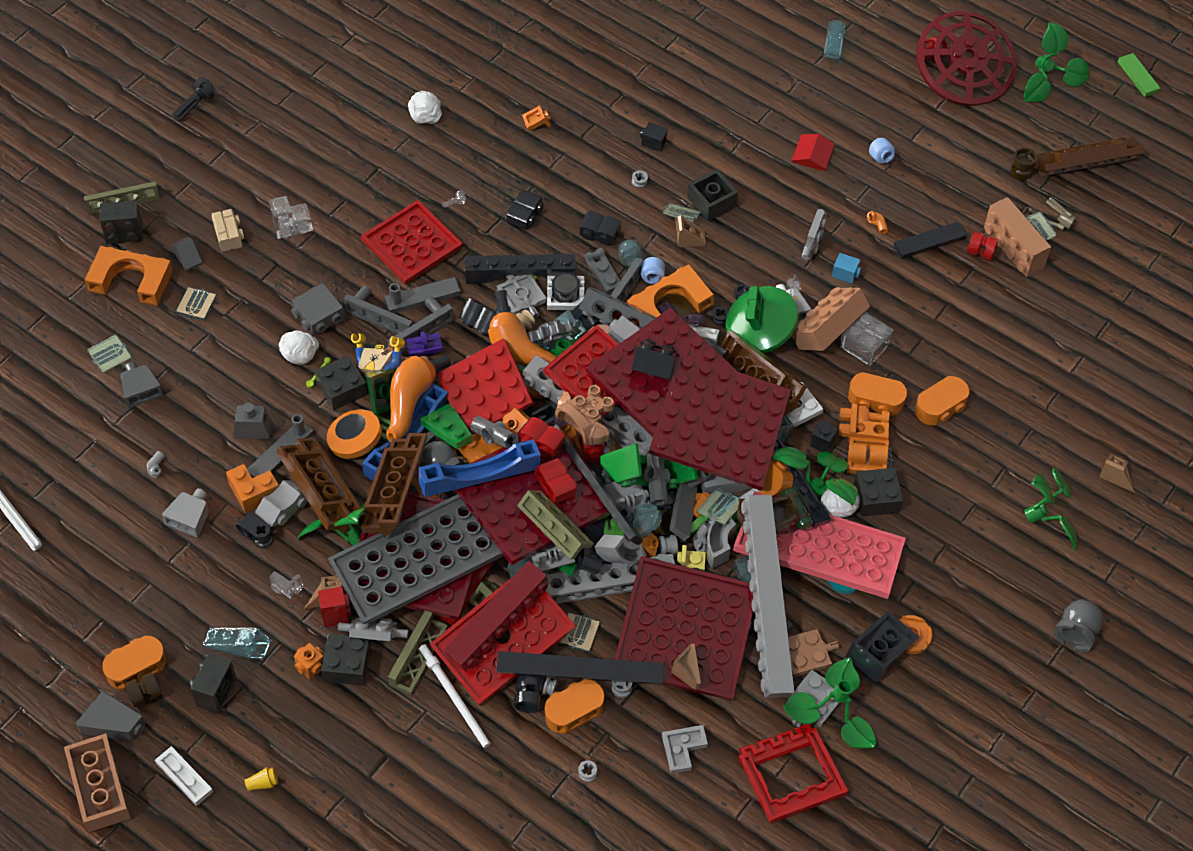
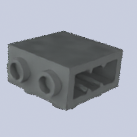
M323 283L311 288L308 292L297 296L291 301L293 316L296 319L299 318L303 328L306 331L309 330L313 336L324 332L328 327L344 319L342 305Z

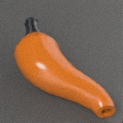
M507 290L496 291V315L493 317L488 329L491 343L493 344L504 338L516 364L527 366L536 355L548 363L556 359L557 357L530 341V337L527 335L520 319L511 313V307L508 306Z
M445 355L436 360L411 356L397 368L390 386L391 419L390 426L386 431L387 439L390 442L392 439H402L408 433L418 399L431 387L439 370L451 365L448 356Z

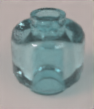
M635 240L623 241L618 248L619 261L623 265L630 267L636 258L642 259L640 244Z

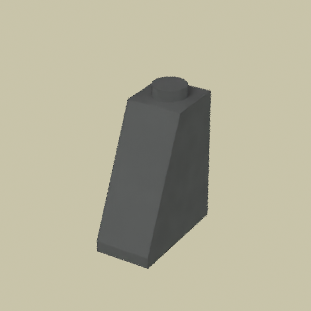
M102 691L75 725L82 735L99 736L106 733L108 738L133 741L136 736L143 732L145 723L140 714Z

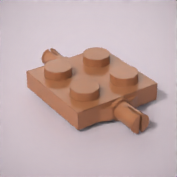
M818 629L788 637L792 677L806 675L811 670L816 672L830 668L832 662L828 652L839 649L838 642L834 641L825 644L821 639Z

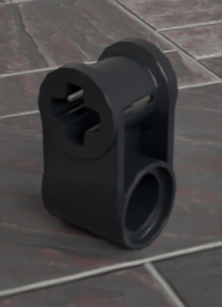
M250 511L236 524L238 531L258 547L266 548L272 544L273 537L270 533V526L254 512Z

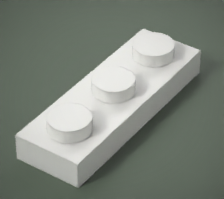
M172 746L155 759L156 764L196 806L213 793L212 788Z

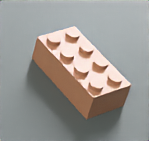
M1008 197L990 205L984 225L986 233L991 237L999 239L997 246L1002 248L1007 257L1014 262L1018 270L1026 277L1043 270L1051 249L1047 241Z
M834 288L826 298L818 302L814 309L807 312V316L798 321L797 327L792 334V338L799 350L824 351L870 307L861 288Z
M106 733L65 746L64 750L79 808L88 833L131 819L111 744Z

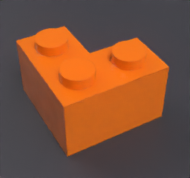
M244 464L226 472L228 483L245 513L258 508L263 497L269 496L279 487L270 470L254 478L250 476Z

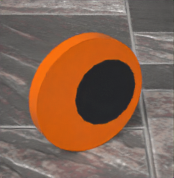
M363 409L349 411L338 417L331 424L327 432L328 446L336 456L350 459L362 456L372 450L380 440L382 434L381 423L371 411Z

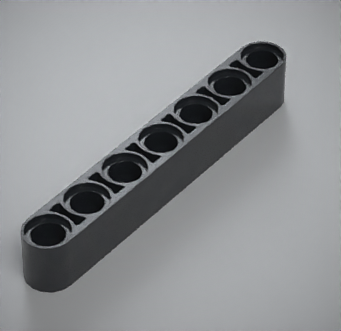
M587 461L605 485L606 470L601 465ZM604 518L581 529L594 544L591 548H582L576 560V567L578 569L595 575L600 571L603 561L599 554L596 553L595 545L604 535Z

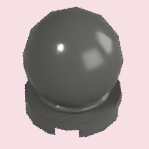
M434 441L427 444L420 458L421 467L435 463L446 465L469 464L463 457L458 456L453 446L444 441Z
M1080 599L1071 602L1064 610L1062 620L1056 625L1054 631L1056 639L1062 645L1066 642L1073 646L1074 651H1089L1095 643V636L1102 629L1104 618L1100 608L1088 600Z

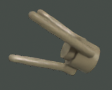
M1050 197L1046 203L1060 213L1057 220L1060 223L1045 220L1046 223L1061 230L1064 228L1070 229L1076 217Z

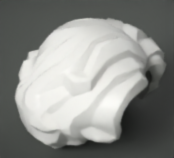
M420 91L411 97L408 110L412 119L418 124L436 123L442 115L441 102L434 94Z
M296 330L285 333L279 342V350L281 355L289 362L304 365L313 359L319 344L317 339L311 334Z
M827 488L821 496V504L828 514L844 518L856 512L860 505V497L857 494L855 503L852 506Z

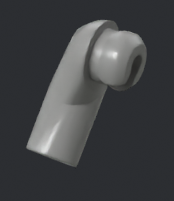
M157 451L146 464L148 474L153 478H157L161 474L159 464L165 456L160 451Z
M703 522L693 536L695 549L699 552L706 550V535L710 525Z

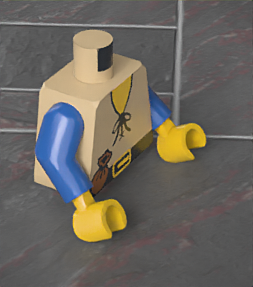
M359 333V340L357 334L351 335L352 342L357 343L355 348L357 366L364 376L365 382V373L395 368L396 371L401 365L403 357L400 348L405 345L403 338L392 336L390 339L391 346L365 344L363 346L362 344L366 340L364 334Z

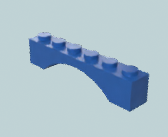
M434 383L431 384V387L424 392L414 409L408 433H425L428 430L421 425L420 418L449 404L448 392ZM408 433L402 439H407ZM390 441L374 449L362 462L364 476L372 481L376 475L384 449L389 448Z
M533 439L514 444L504 452L477 463L466 465L435 463L419 467L418 482L424 497L536 470V466L540 464L541 455Z

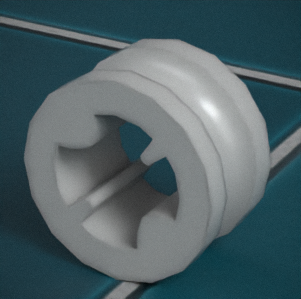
M641 170L635 171L632 175V184L635 187H644L647 184V173Z
M547 677L542 694H549L551 696L555 693L558 680L552 681L551 677Z
M590 760L583 761L578 767L580 778L587 782L593 781L597 777L596 764ZM584 768H592V774H583Z

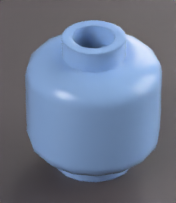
M877 138L871 143L869 153L878 163L884 164L893 159L895 147L886 138Z
M649 257L643 261L641 277L649 284L658 283L665 275V264L659 258Z

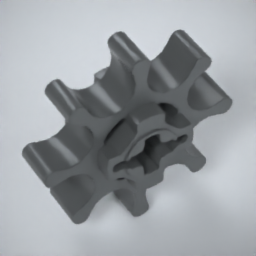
M560 320L544 323L542 326H539L538 330L528 332L531 342L543 341L544 344L564 338L565 334L573 333L575 329L571 320L560 323Z

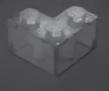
M287 196L269 200L272 221L278 239L313 231L306 203L290 207Z

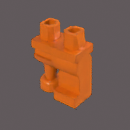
M852 403L851 408H841L839 420L850 421V423H839L838 436L848 437L849 443L850 437L888 440L890 411H882L881 414L873 413L866 406H858V404Z

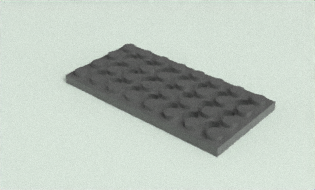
M457 494L398 523V526L385 538L382 533H378L329 557L328 560L345 592L348 593V598L363 624H369L504 555ZM465 509L469 511V514L467 516L459 515V512L461 510ZM448 518L451 520V523L449 525H442L441 521ZM471 525L479 527L475 532H470L467 529ZM427 527L434 529L431 534H424L423 530ZM453 534L461 536L457 541H452L449 538ZM408 536L415 537V541L412 543H406L405 539ZM479 541H486L488 543L484 548L477 546ZM435 543L443 545L439 550H434L431 547ZM390 545L397 546L394 552H388L387 548ZM461 550H468L470 552L466 557L459 555ZM417 552L424 553L421 559H415L413 556ZM372 554L379 555L376 561L368 560ZM443 559H450L452 561L448 566L440 564ZM399 561L406 562V565L403 568H397L395 566L396 563ZM354 563H359L361 565V567L358 570L350 569L351 565ZM425 568L433 569L430 575H424L422 572ZM380 570L388 571L385 577L377 576ZM407 577L415 578L412 584L404 582ZM362 579L370 581L367 586H360L359 582ZM389 586L397 587L394 593L386 592ZM371 595L379 597L374 603L367 601Z

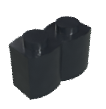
M523 189L508 210L507 223L527 230L529 226L534 224L536 215L543 210L542 196Z
M587 211L580 225V235L584 239L597 240L604 245H614L621 230V221L619 219L603 216L594 211Z
M468 298L459 318L463 320L462 324L469 328L474 326L478 329L477 333L487 337L489 335L490 323L496 315V311L476 299Z

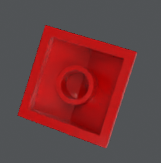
M820 134L801 135L792 158V163L826 171L834 143Z

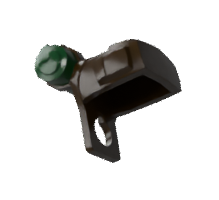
M795 488L784 490L781 494L782 497L777 499L772 497L776 535L789 530V527L797 525L799 530H806L813 525L811 515L807 512L800 498L801 496Z

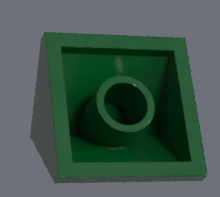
M395 368L365 373L371 410L374 415L391 409L390 386Z

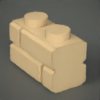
M232 209L212 213L211 216L221 251L241 248V240L244 239L242 229H238V226H240L238 215L234 216Z

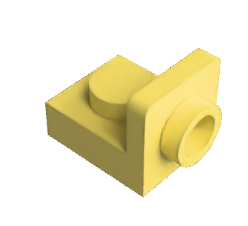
M682 545V552H678L677 564L688 568H699L704 571L706 552L687 551L686 545Z

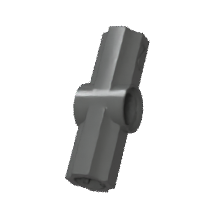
M481 416L473 418V422L470 424L471 430L482 435L484 441L489 445L495 442L509 449L519 442L518 435L507 430L501 421L493 423Z
M648 446L646 448L647 467L644 470L643 477L646 482H649L651 505L663 506L668 503L666 484L669 482L670 472L668 469H665L664 458L648 453L650 448Z

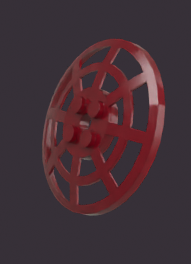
M956 11L939 16L923 31L916 51L917 65L926 84L940 97L958 105L978 106L996 100L1009 88L1016 72V53L1008 35L995 22L977 13ZM963 16L964 23L953 24L947 28L938 23L948 17ZM971 17L989 24L994 30L990 32L982 26L971 23ZM934 27L941 32L935 42L934 49H924L926 36ZM965 27V35L957 37L951 32L954 29ZM972 28L980 30L986 36L982 39L973 36ZM1000 34L1004 38L1012 57L1003 55L1001 45L996 39L997 35ZM945 36L953 42L949 49L940 48L941 41ZM991 40L995 44L998 54L989 52L986 44ZM965 52H970L973 58L966 57ZM940 55L948 56L951 64L949 68L946 69ZM924 56H934L936 65L942 73L936 80L928 72ZM989 59L998 61L994 73L986 66ZM1003 62L1012 64L1010 76L1006 83L1001 86L997 77L1002 70ZM955 71L965 74L966 81L957 79L951 74ZM981 71L987 77L983 81L973 82V75ZM948 79L958 86L965 87V98L951 94L940 85ZM992 83L997 90L986 97L972 98L973 88L983 87Z

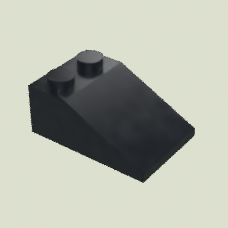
M888 611L852 642L845 657L851 658L854 665L877 683L914 645L919 636Z

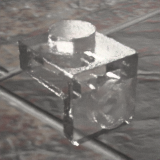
M275 571L269 576L271 588L276 593H282L289 599L294 594H298L302 589L303 582L299 574H296L291 581Z

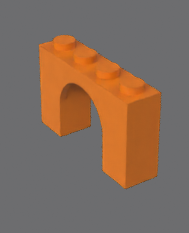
M100 246L85 278L86 287L90 292L105 295L112 279L118 273L130 269L138 270L144 274L137 290L140 302L158 306L173 272L171 262L165 258H156L146 254L142 255L132 253L131 251L118 250L113 247Z
M689 264L685 267H680L673 274L663 277L658 283L648 286L644 291L631 296L627 300V303L636 305V308L655 317L661 315L656 309L657 302L667 294L684 296L698 313L714 305L713 293Z

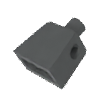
M136 362L126 364L125 368L127 371L122 372L120 376L128 409L163 396L159 382L147 365L138 367Z
M250 402L237 406L234 438L271 439L272 420L264 406H254Z

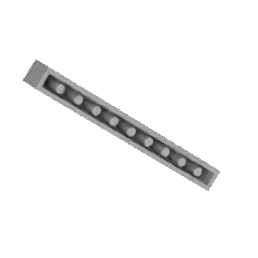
M748 495L741 504V512L745 515L743 530L744 533H747L745 549L749 553L747 567L748 571L751 572L752 579L750 580V591L753 592L754 597L752 600V610L756 615L754 629L758 633L756 648L758 652L760 651L758 667L759 671L762 672L763 678L761 680V691L764 692L765 698L789 697L794 693L772 495Z

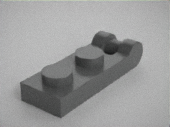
M599 248L596 249V252L585 253L584 258L602 290L606 294H611L620 280L607 260L603 249Z

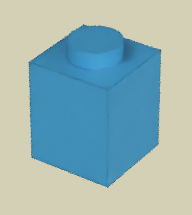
M839 253L833 267L832 277L852 284L855 277H859L862 269L859 267L860 259Z

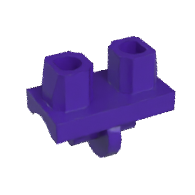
M421 332L419 337L406 339L410 357L422 356L424 354L434 356L439 355V352L443 351L439 333L425 335V332Z

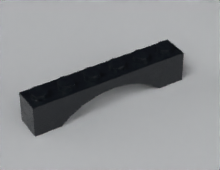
M575 254L465 256L466 284L486 283L498 277L514 274H531L547 278V276H556L567 272L576 276Z

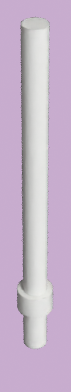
M426 644L422 645L419 650L426 659L428 668L434 671L483 748L488 747L491 743L440 667L439 660L436 656L432 655Z

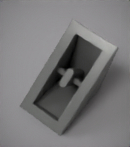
M186 237L170 244L185 271L202 265L192 238Z

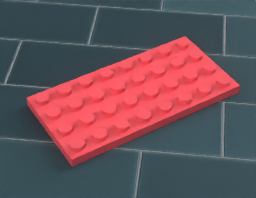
M755 491L753 493V495H762L761 493ZM830 514L828 515L831 520L827 524L814 528L811 525L806 530H799L797 525L789 527V530L776 535L780 566L886 599L889 597L906 539L905 537ZM743 526L740 528L733 551L749 556L745 549L747 533H744Z

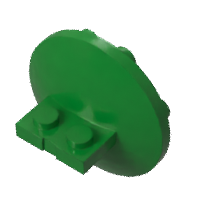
M752 286L749 291L741 295L730 307L726 317L727 333L729 330L736 332L762 353L771 352L783 345L794 333L799 318L797 305L792 296L783 289L772 286Z

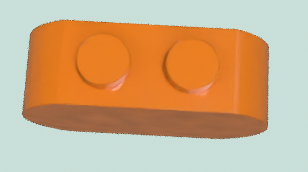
M864 372L852 378L848 392V399L851 404L864 405L869 411L879 414L882 411H890V416L897 415L902 411L907 396V390L902 382Z
M947 376L918 395L915 406L917 418L924 424L934 426L940 422H946L956 412H962L966 407L969 395L968 385L958 377Z
M773 451L764 486L761 491H758L762 495H772L774 498L782 497L781 494L784 490L792 488L793 475L787 469V464L780 460L772 459L775 454Z
M143 636L132 640L122 648L114 649L110 654L106 655L103 661V671L108 683L113 688L125 690L124 683L133 679L140 680V676L151 671L153 675L162 671L166 664V655L158 639L152 636Z
M584 679L580 682H573L567 689L561 692L553 693L545 704V722L547 726L556 733L566 734L601 715L604 707V692L596 682Z

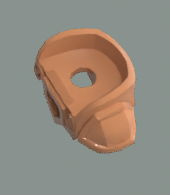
M597 385L589 387L587 398L578 395L571 399L568 392H563L557 402V409L555 411V416L558 420L565 421L569 425L571 424L583 436L586 446L599 445L610 439L608 429L599 421L601 420L600 412L602 410L605 412L612 411L614 402L611 397L600 398L601 391Z

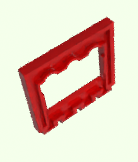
M809 724L795 728L796 735H794L792 730L776 735L777 742H775L773 737L761 740L756 743L758 749H756L754 744L739 748L741 754L739 755V761L770 824L848 795V789L817 729H811ZM811 745L828 780L818 785H811L805 790L787 794L786 797L772 800L768 787L760 771L757 770L756 765Z

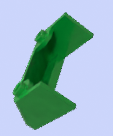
M633 444L600 456L602 467L622 488L632 487L633 485L649 486V482H646L643 477L644 470L647 467V456L639 455L638 444ZM664 459L665 469H668L670 472V479L666 484V490L677 489V485L698 479L697 469Z

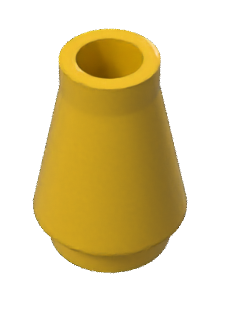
M268 767L245 779L248 791L274 788V785L278 784L274 768L269 769Z

